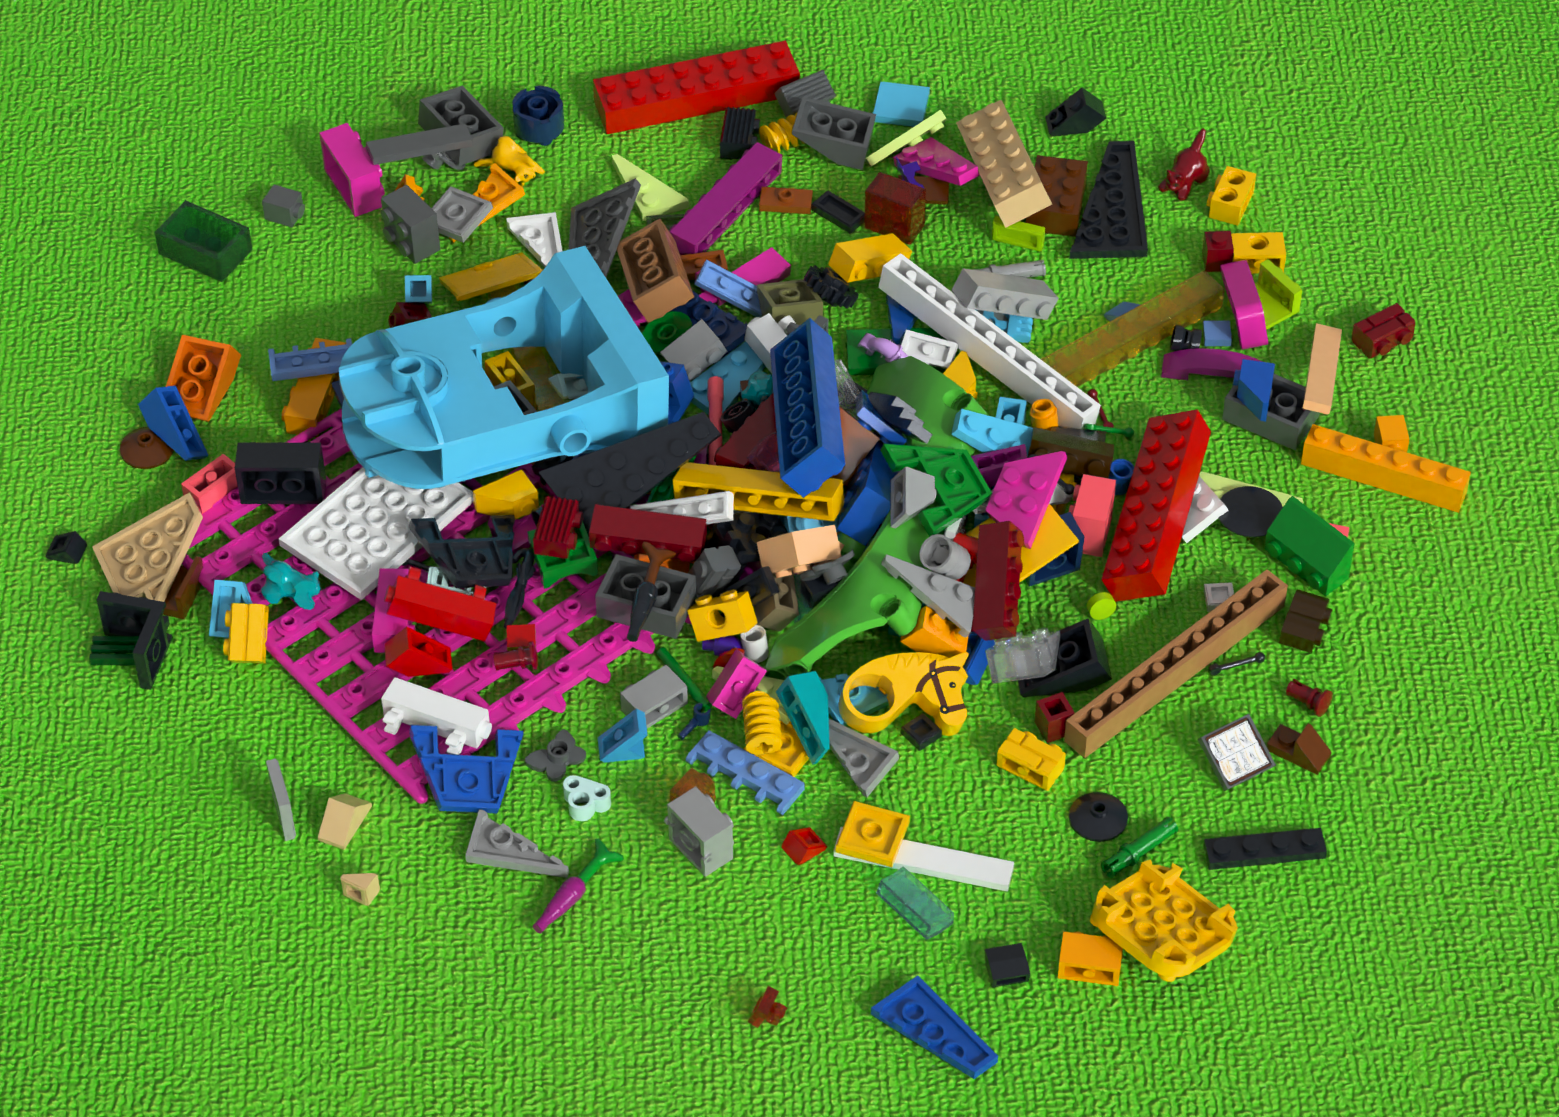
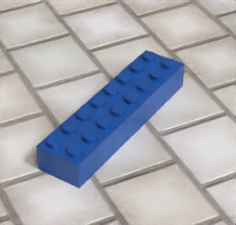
M811 318L770 349L780 479L803 498L809 493L818 490L823 482L831 476L840 473L845 466L832 337Z

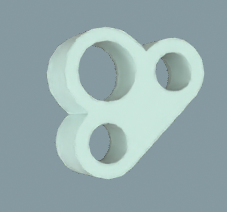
M575 775L568 776L564 780V798L568 802L569 814L572 819L587 821L595 812L602 813L610 809L611 792L608 786ZM586 803L584 806H577L576 804Z

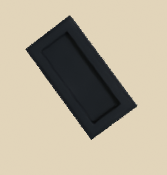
M829 190L811 204L813 212L849 234L867 221V213Z

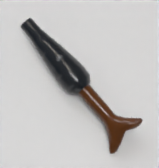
M643 542L641 546L648 555L650 563L644 582L638 584L632 600L630 627L627 634V639L632 642L638 640L640 631L657 599L658 591L655 582L660 565L676 555L674 551L668 549H656L648 542Z

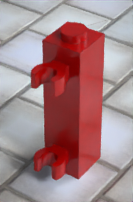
M411 566L409 567L408 575L405 577L398 575L394 585H388L384 597V602H388V615L482 641L486 640L493 626L496 603L484 600L486 587L475 585L473 594L466 595L420 582L421 569Z

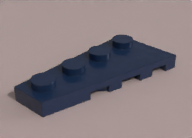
M692 291L694 298L669 312L677 311L686 314L693 326L702 319L728 351L721 357L722 359L745 341L748 324H744L736 316L722 311L717 305L710 301L707 302Z

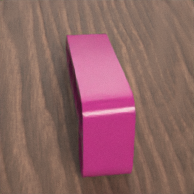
M1247 260L1220 265L1223 284L1236 320L1241 349L1245 350L1268 345L1264 312Z

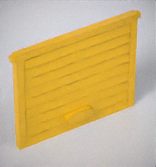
M521 252L439 277V280L456 297L457 301H462L534 279L543 270Z

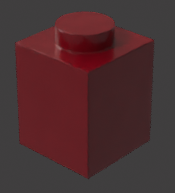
M1231 231L1204 232L1202 256L1205 272H1221L1220 265L1232 263L1234 247Z
M1063 692L1036 701L1035 724L1046 743L1064 738L1066 720L1075 714Z

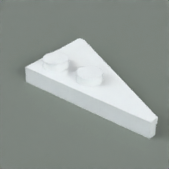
M556 212L506 218L507 228L544 267L547 266L555 253L562 252Z
M1200 476L1198 477L1182 538L1186 543L1228 511L1225 504Z

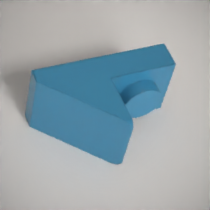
M636 708L598 737L600 761L606 763L636 760L645 757L643 739L648 736L645 712Z

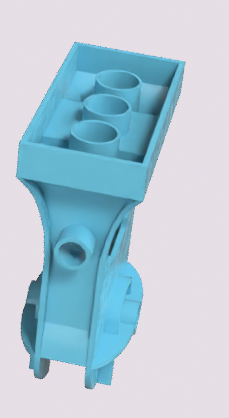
M586 246L555 253L545 269L536 278L506 297L493 298L483 305L388 329H380L367 334L348 348L339 367L340 386L344 396L342 405L343 434L351 452L365 468V475L368 478L379 475L390 482L409 488H442L446 485L550 457L592 453L668 425L669 375ZM513 347H545L561 374L583 375L576 378L584 379L587 386V394L553 408L524 415L508 387L499 389L493 387L482 368V353Z

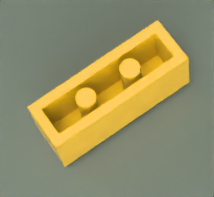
M893 233L836 243L828 265L849 283L881 277L883 265L900 253L909 259L912 250Z

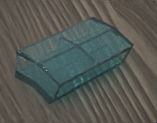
M905 867L880 880L876 894L926 940L940 934L953 924L954 912Z

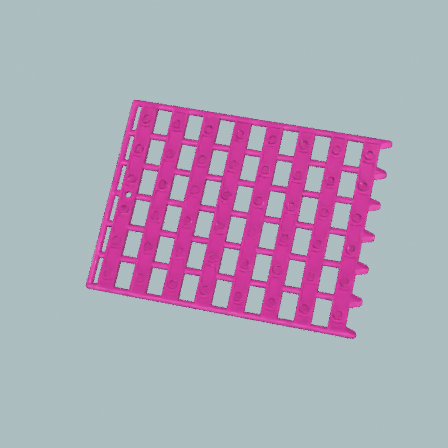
M342 409L319 421L316 428L309 427L284 443H305L332 427L331 430L311 441V443H321L324 466L350 451L343 434ZM358 463L332 480L326 476L324 500L363 466ZM531 463L518 466V468L505 475L508 476L522 469L536 489L541 487L551 497L558 498L547 483L546 486L543 485L540 477L534 474ZM475 478L458 482L460 484L464 483L471 491L483 487ZM238 487L230 491L226 496L214 503L212 508L202 514L203 519L189 547L190 549L219 530L231 540L202 559L203 569L199 576V583L213 596L215 580H224L251 562L263 571L266 564L263 561L262 554L268 553L279 546V538L319 504H291L287 507L284 504H268L276 514L241 535L231 523L262 504H241ZM473 502L440 531L442 539H466L464 537L465 534L488 521L492 515L477 513ZM531 514L521 519H515L513 526L514 540L512 543L513 555L522 548L531 547L527 531L536 529ZM422 547L410 559L421 563L431 556ZM593 548L597 558L608 552ZM609 550L614 555L618 554L634 559L633 556L624 552ZM186 553L182 565L189 570L193 559ZM294 555L283 561L305 575L317 571ZM537 563L533 565L536 571L527 581L522 608L534 618L528 624H535L537 653L555 641H558L570 652L537 675H534L528 668L522 669L521 666L496 671L493 654L494 652L507 651V637L499 641L489 632L486 640L483 642L490 649L456 671L452 669L449 673H441L445 678L428 688L462 701L468 700L471 704L485 708L489 712V721L492 723L489 737L483 739L477 749L464 744L460 755L471 756V754L494 740L497 729L519 731L516 724L543 706L554 712L563 713L566 709V702L562 696L563 693L587 677L601 683H608L611 673L607 664L631 648H636L648 654L654 652L655 644L651 638V635L654 634L653 632L641 629L638 640L632 642L627 639L630 626L613 622V625L581 646L567 635V633L597 614L595 595L606 573L590 584L584 581L578 574H572L559 579L549 588L544 589ZM408 564L405 566L401 565L398 569H409L410 566L414 568L418 567ZM421 569L419 580L427 583L428 572ZM264 573L247 583L246 586L253 604H264L267 606L271 603L261 593V588L266 583ZM517 575L511 579L509 586H499L485 595V600L496 603L493 625L504 619L507 598L515 587ZM565 579L579 590L545 613L532 602V600ZM334 582L320 591L318 595L312 597L315 602L313 609L307 610L297 605L269 623L267 641L265 643L266 650L417 803L424 804L428 800V793L424 786L428 781L418 755L415 754L397 766L385 754L410 737L409 729L411 725L401 722L398 732L394 735L384 731L387 723L383 722V718L363 731L350 719L381 699L394 677L408 681L415 676L407 677L386 667V660L374 667L362 655L374 647L372 639L374 612L341 633L329 622L332 618L361 601ZM377 587L363 598L374 609L376 603V594L374 592L377 591ZM688 615L687 618H686V620H685V622L688 623V624H691V621H690V618H689V615ZM318 627L330 638V640L295 662L283 651V649ZM434 628L425 634L450 647L451 653L473 639L438 628ZM351 661L364 672V674L329 696L317 685L318 682ZM511 670L525 681V683L491 705L477 693ZM438 735V753L447 754V749L449 748V745L445 743L447 738Z

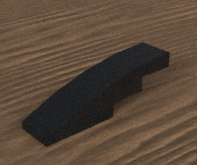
M876 392L869 393L868 398L873 408L883 419L910 438L926 444L929 442L933 434L922 427L925 422L914 415L916 413L914 408L897 396Z

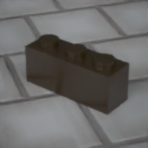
M1036 427L1033 428L1027 458L1031 454L1040 456L1063 451L1067 455V460L1062 470L1063 473L1082 477L1085 474L1108 478L1113 460L1114 444Z

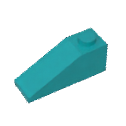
M816 671L788 676L776 691L812 765L817 764L830 749L828 694Z

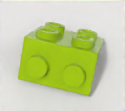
M1269 259L1260 263L1258 282L1255 283L1261 300L1267 330L1300 311L1302 289ZM1228 299V300H1227V305L1231 308V305H1230V302H1229V299Z

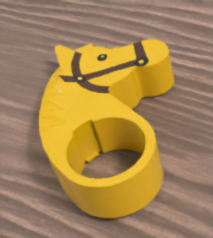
M964 652L948 658L933 653H898L871 660L858 668L847 679L839 697V713L844 722L852 729L862 733H876L885 729L910 704L915 703L926 714L934 717L935 724L942 730V735H955L960 731L967 717V709L962 699L961 688L968 678L963 665L969 654ZM859 686L879 687L878 690L884 695L887 694L889 711L880 716L864 715L852 705L849 692Z

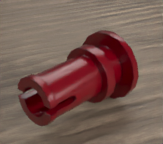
M533 641L529 642V648L519 646L516 650L494 652L493 654L496 671L519 666L525 669L527 665H532L534 670H537L538 653Z
M1296 679L1290 681L1286 689L1287 696L1306 704V707L1314 710L1315 715L1318 717L1326 713L1333 698L1332 691L1325 690L1323 692L1320 688L1313 689Z

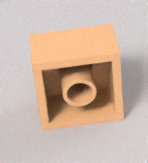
M835 525L794 531L757 542L762 567L769 566L772 574L775 573L776 578L793 575L792 570L794 574L797 573L799 575L813 570V566L828 563L842 557Z

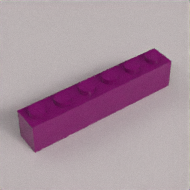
M758 142L750 150L747 149L743 153L742 158L736 164H732L721 179L716 180L713 188L707 194H703L692 209L686 211L683 219L670 228L669 232L675 239L679 254L687 255L706 252L761 195V188L768 187L781 174L782 154Z

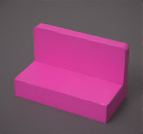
M736 649L706 697L713 706L737 719L743 709L742 700L746 695L755 691L767 670Z

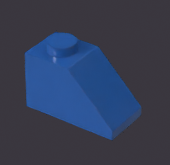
M1242 359L1241 370L1235 369L1233 385L1238 386L1237 398L1260 421L1266 422L1275 364Z

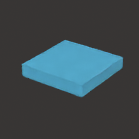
M880 82L873 114H876L875 122L915 127L924 121L930 87Z

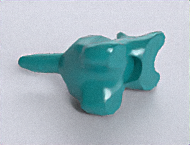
M263 553L262 558L266 564L263 569L266 583L261 588L263 597L271 604H278L281 598L289 597L299 607L307 610L313 609L315 602L312 597L318 595L321 591L318 571L305 575L292 568L286 562L274 560L269 554Z

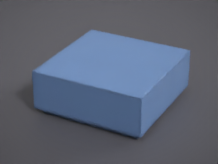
M1203 321L1204 346H1231L1230 321Z

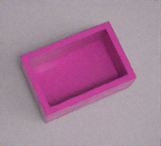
M348 123L320 132L324 170L353 215L357 217L382 208L381 198L385 195L383 185L380 182V177L383 176L379 164L373 165L366 147H363L358 132H353Z

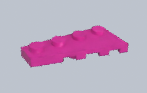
M932 137L915 146L904 148L900 154L893 157L896 167V157L902 166L917 161L921 170L916 171V173L959 186L980 176L978 166Z

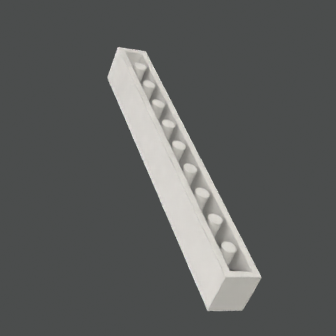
M901 253L883 265L878 288L946 340L957 343L959 350L967 352V355L1023 399L1027 400L1031 405L1039 399L1051 400L1057 408L1058 424L1060 427L1084 429L1085 424L1095 425L1101 406L1099 403L978 311L966 308L954 293Z

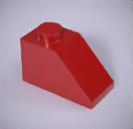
M407 626L384 644L386 667L407 677L449 673L452 671L451 648Z

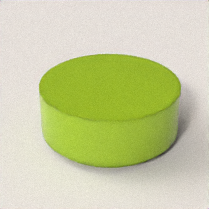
M1097 593L1088 600L1087 610L1093 619L1102 620L1115 612L1116 602L1110 593Z

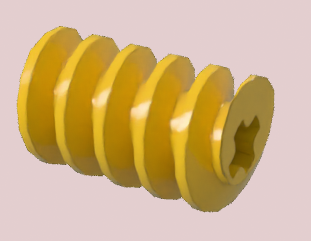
M797 113L795 116H787L786 119L781 118L777 123L771 122L768 126H761L759 134L762 145L780 153V146L785 151H788L789 142L793 147H798V138L792 135Z
M751 692L742 700L746 751L753 755L774 753L782 747L780 712L778 711L779 703L765 692Z

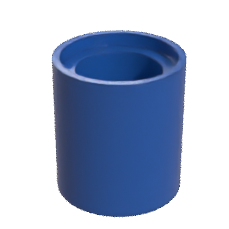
M1116 459L1111 464L1108 479L1116 480L1115 495L1127 493L1133 474V464L1125 459Z

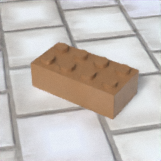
M661 219L654 221L619 242L617 252L633 302L648 323L663 317L667 312L686 304L690 299L694 298L675 239Z

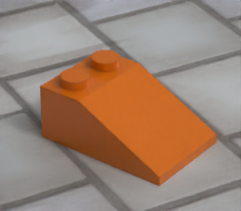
M182 335L166 387H177L191 418L209 422L234 380L241 354L229 344Z

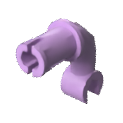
M866 333L858 344V347H863L867 350L865 354L872 356L877 351L885 356L887 362L908 357L900 344L897 345L888 339L876 338L869 333Z

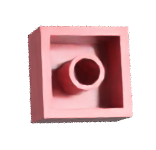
M1083 474L1081 485H1075L1073 501H1076V503L1074 502L1073 505H1070L1069 512H1071L1085 537L1082 554L1103 557L1113 516L1116 480Z

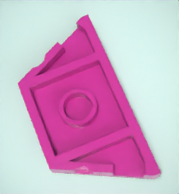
M1063 451L1004 463L986 507L987 515L996 523L1011 521L1024 535L1023 546L1028 549L1032 547L1067 460V455Z

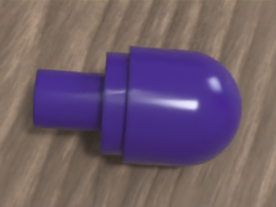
M732 635L702 642V650L714 651L715 656L730 651L732 648L742 649L740 639Z

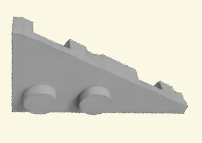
M886 554L881 565L894 578L897 579L900 576L913 587L910 592L925 605L933 608L943 620L946 617L949 618L961 629L958 633L966 638L971 632L975 587Z

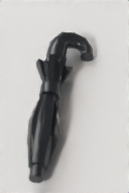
M522 548L513 555V563H518V568H516L518 578L514 589L507 598L504 616L505 629H507V625H512L524 603L527 581L536 571L533 567L535 557L530 548ZM524 557L522 564L518 563L519 559Z

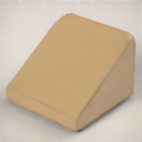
M375 873L343 874L340 877L343 895L365 906H369L380 891L378 875Z

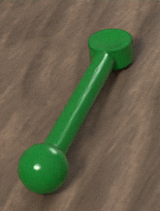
M1094 424L1084 425L1086 430L1122 434L1127 438L1134 436V430L1130 427L1118 429Z

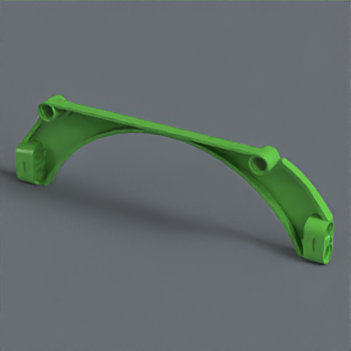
M912 356L900 358L876 367L867 394L876 392L899 397L916 410L914 415L925 422L922 427L933 434L927 444L916 441L906 435V445L964 449L969 452L970 456H973L974 447L951 435L955 415L961 409L988 415L971 394L966 393L963 388L935 368ZM936 500L925 509L938 507ZM890 509L881 528L859 560L847 573L848 575L818 605L775 640L765 666L767 672L764 676L785 680L788 676L808 673L811 671L813 663L839 642L859 632L883 626L886 623L899 636H904L915 628L923 602L910 592L913 588L900 576L897 579L894 578L881 563L887 554L929 570L920 561L919 553L921 546L929 538V535L919 520L918 515L895 529L891 527ZM945 529L938 534L944 535Z

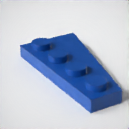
M918 975L871 1007L872 1016L973 1079L998 1063V1055Z

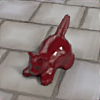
M1204 128L1198 132L1189 148L1180 150L1176 154L1172 169L1167 170V176L1158 186L1159 191H1173L1177 194L1178 200L1184 201L1188 198L1194 181L1197 183L1206 181L1210 173V167L1207 165V158L1201 153V147L1206 136Z

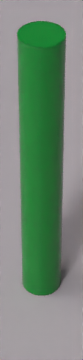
M661 647L656 653L657 656L687 685V692L697 704H703L702 710L704 712L711 709L712 704L666 647Z

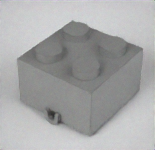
M695 786L667 804L668 816L665 818L664 823L669 828V840L705 877L733 859V822L726 813H721L715 807L714 801L708 794H703Z

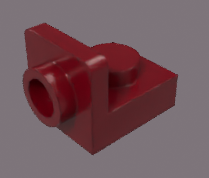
M396 302L392 313L389 315L388 323L390 328L432 318L425 303Z

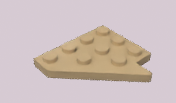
M190 492L92 546L112 592L138 598L145 597L150 600L165 601L203 519Z

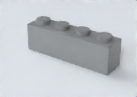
M964 268L951 290L963 305L969 309L1044 320L1049 318L1059 299L1042 280Z

